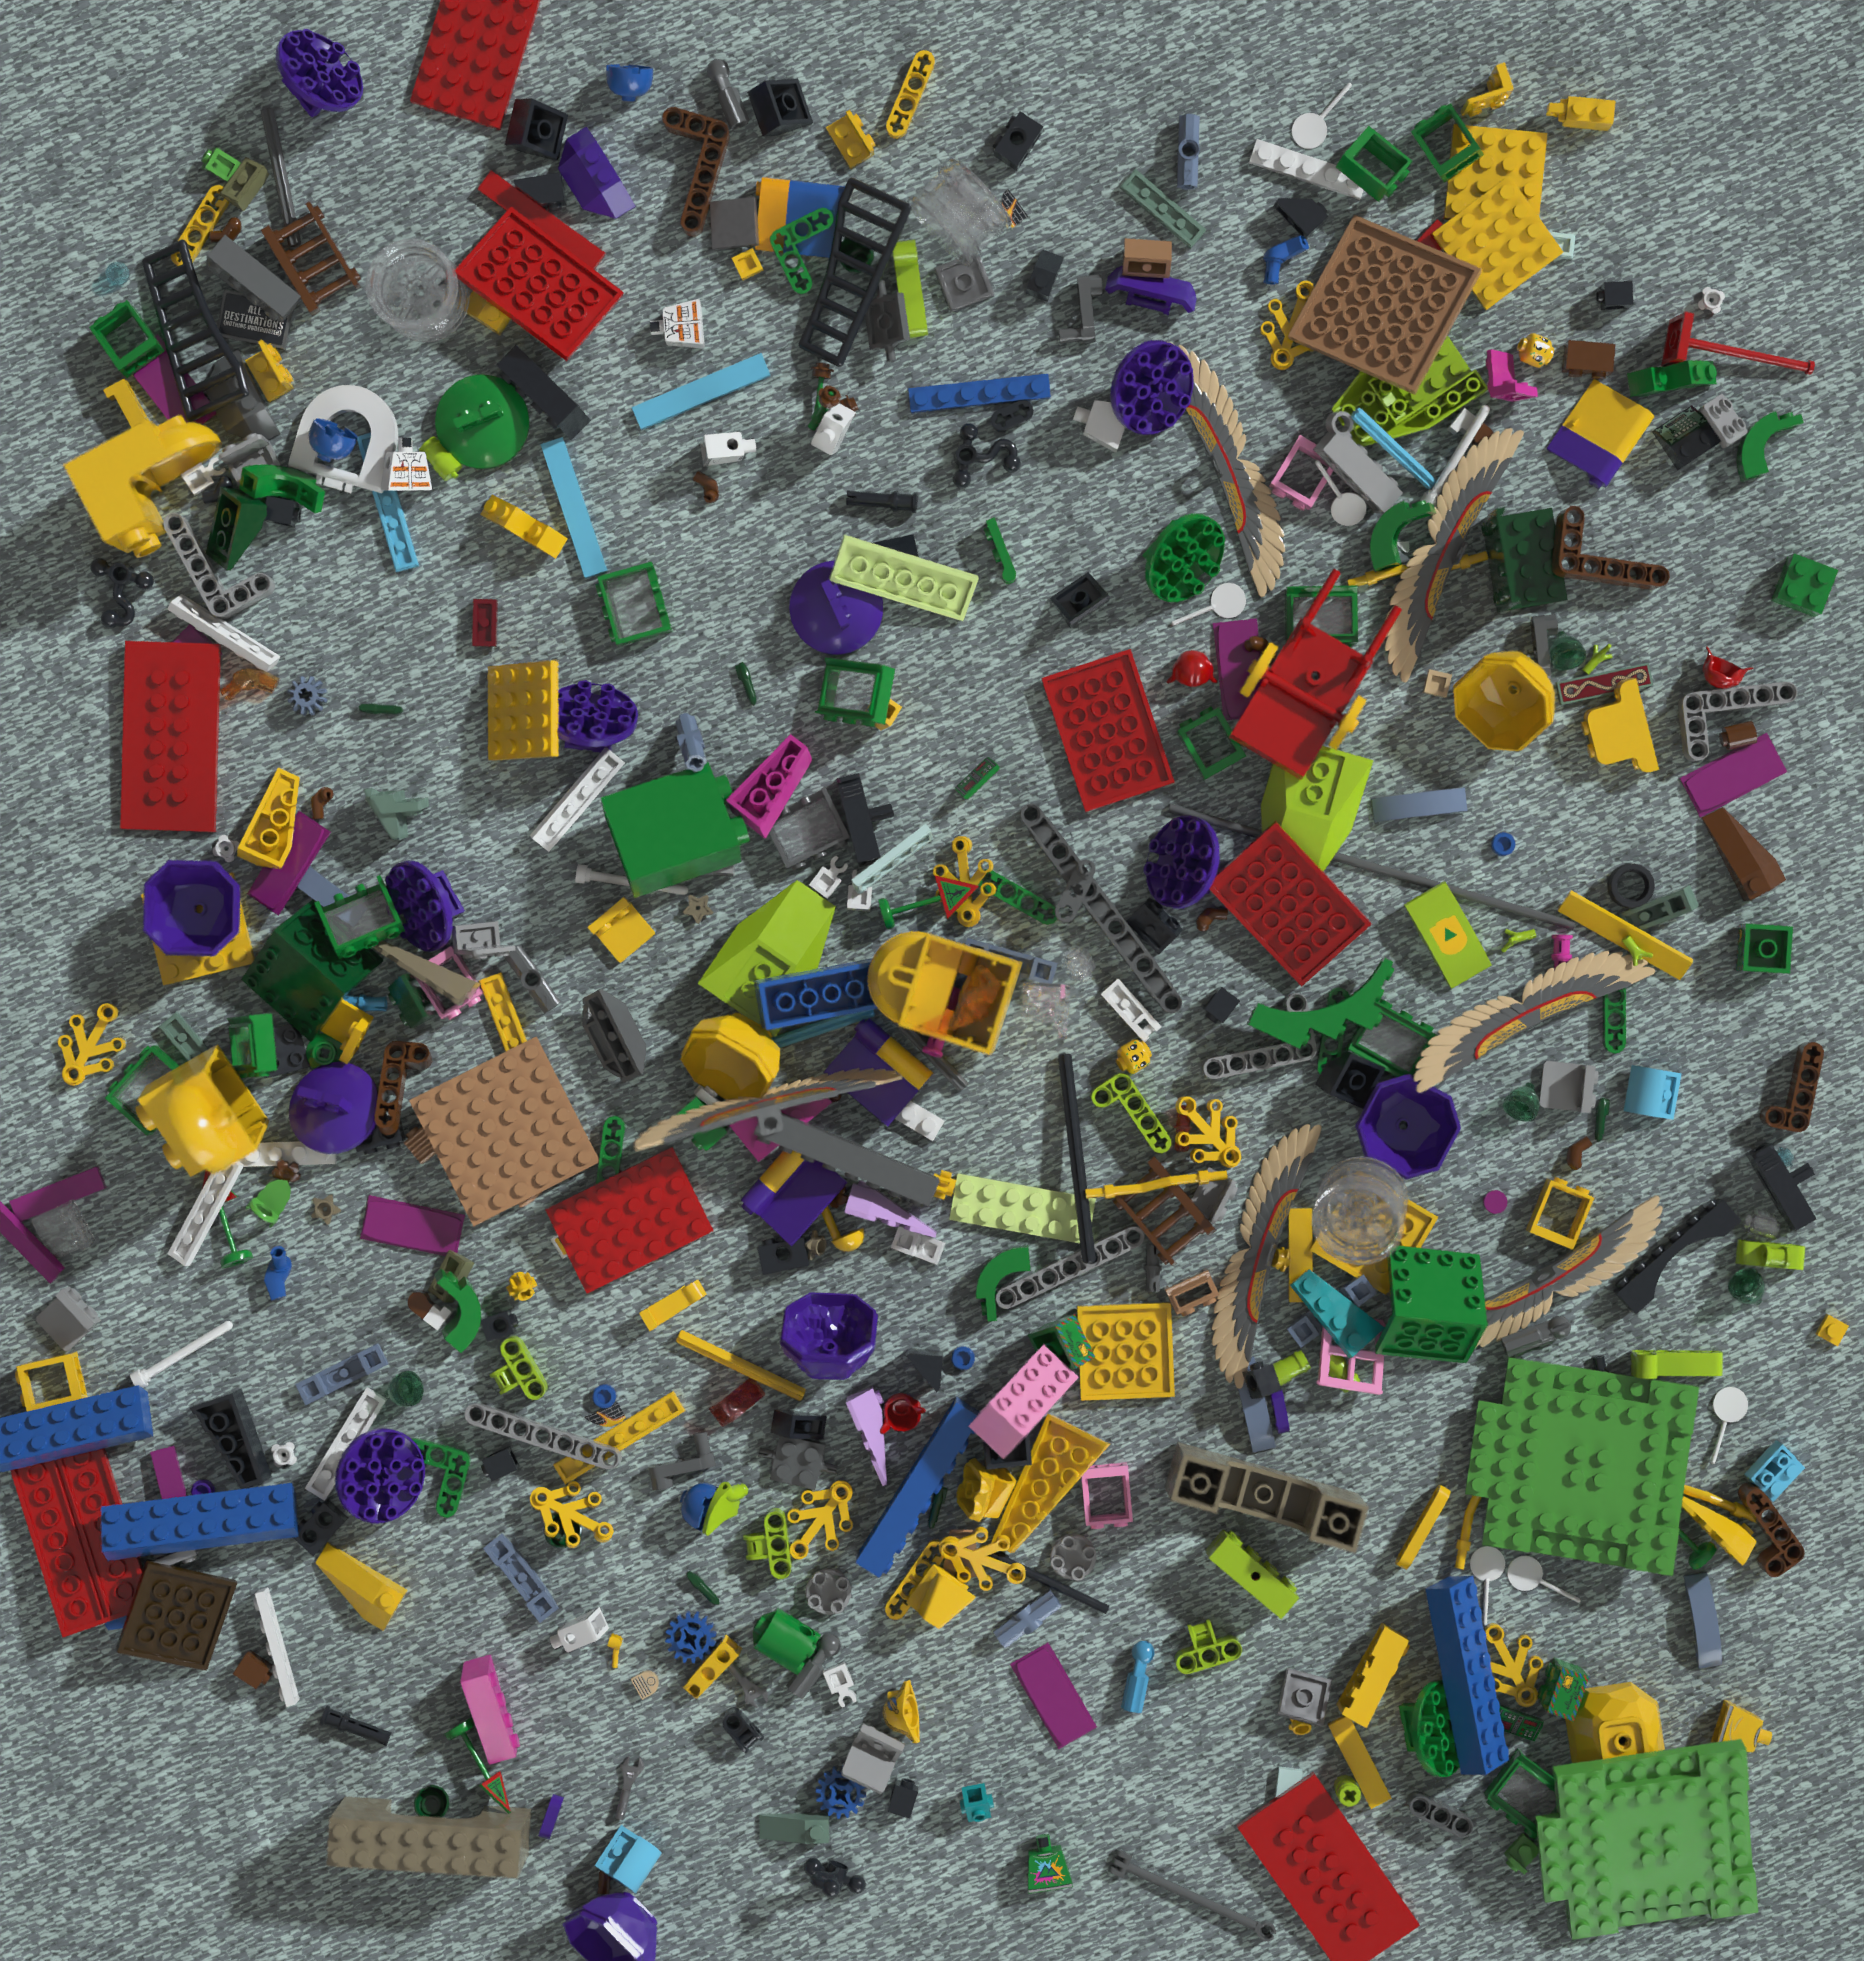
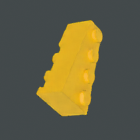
M1381 1623L1336 1703L1342 1715L1367 1728L1390 1679L1398 1669L1401 1657H1404L1410 1647L1408 1644L1409 1639L1405 1635Z

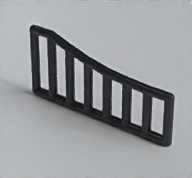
M855 178L848 179L838 201L831 253L825 276L812 313L799 341L800 349L837 367L844 365L912 210L911 204ZM854 189L901 210L896 223L849 203ZM846 212L891 232L886 245L844 227ZM842 237L881 254L876 268L841 252ZM838 261L871 276L867 289L865 290L835 276ZM831 285L862 299L856 312L827 298ZM824 307L852 320L847 334L819 321ZM815 329L842 342L837 356L810 343Z
M179 240L143 258V269L186 420L188 422L195 421L247 397L250 391L244 369L219 331L207 306L187 242ZM180 252L183 264L156 277L152 265ZM186 274L190 286L162 299L159 286ZM194 295L198 307L168 321L165 309ZM201 316L203 317L207 326L206 329L174 344L172 330ZM210 337L214 338L219 347L218 349L182 366L180 365L177 353ZM225 356L231 368L187 388L183 375ZM236 376L238 390L193 410L190 397Z

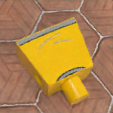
M1724 1700L1711 1742L1742 1739L1747 1752H1754L1757 1742L1765 1745L1770 1744L1772 1732L1762 1729L1763 1720L1760 1717L1728 1700Z

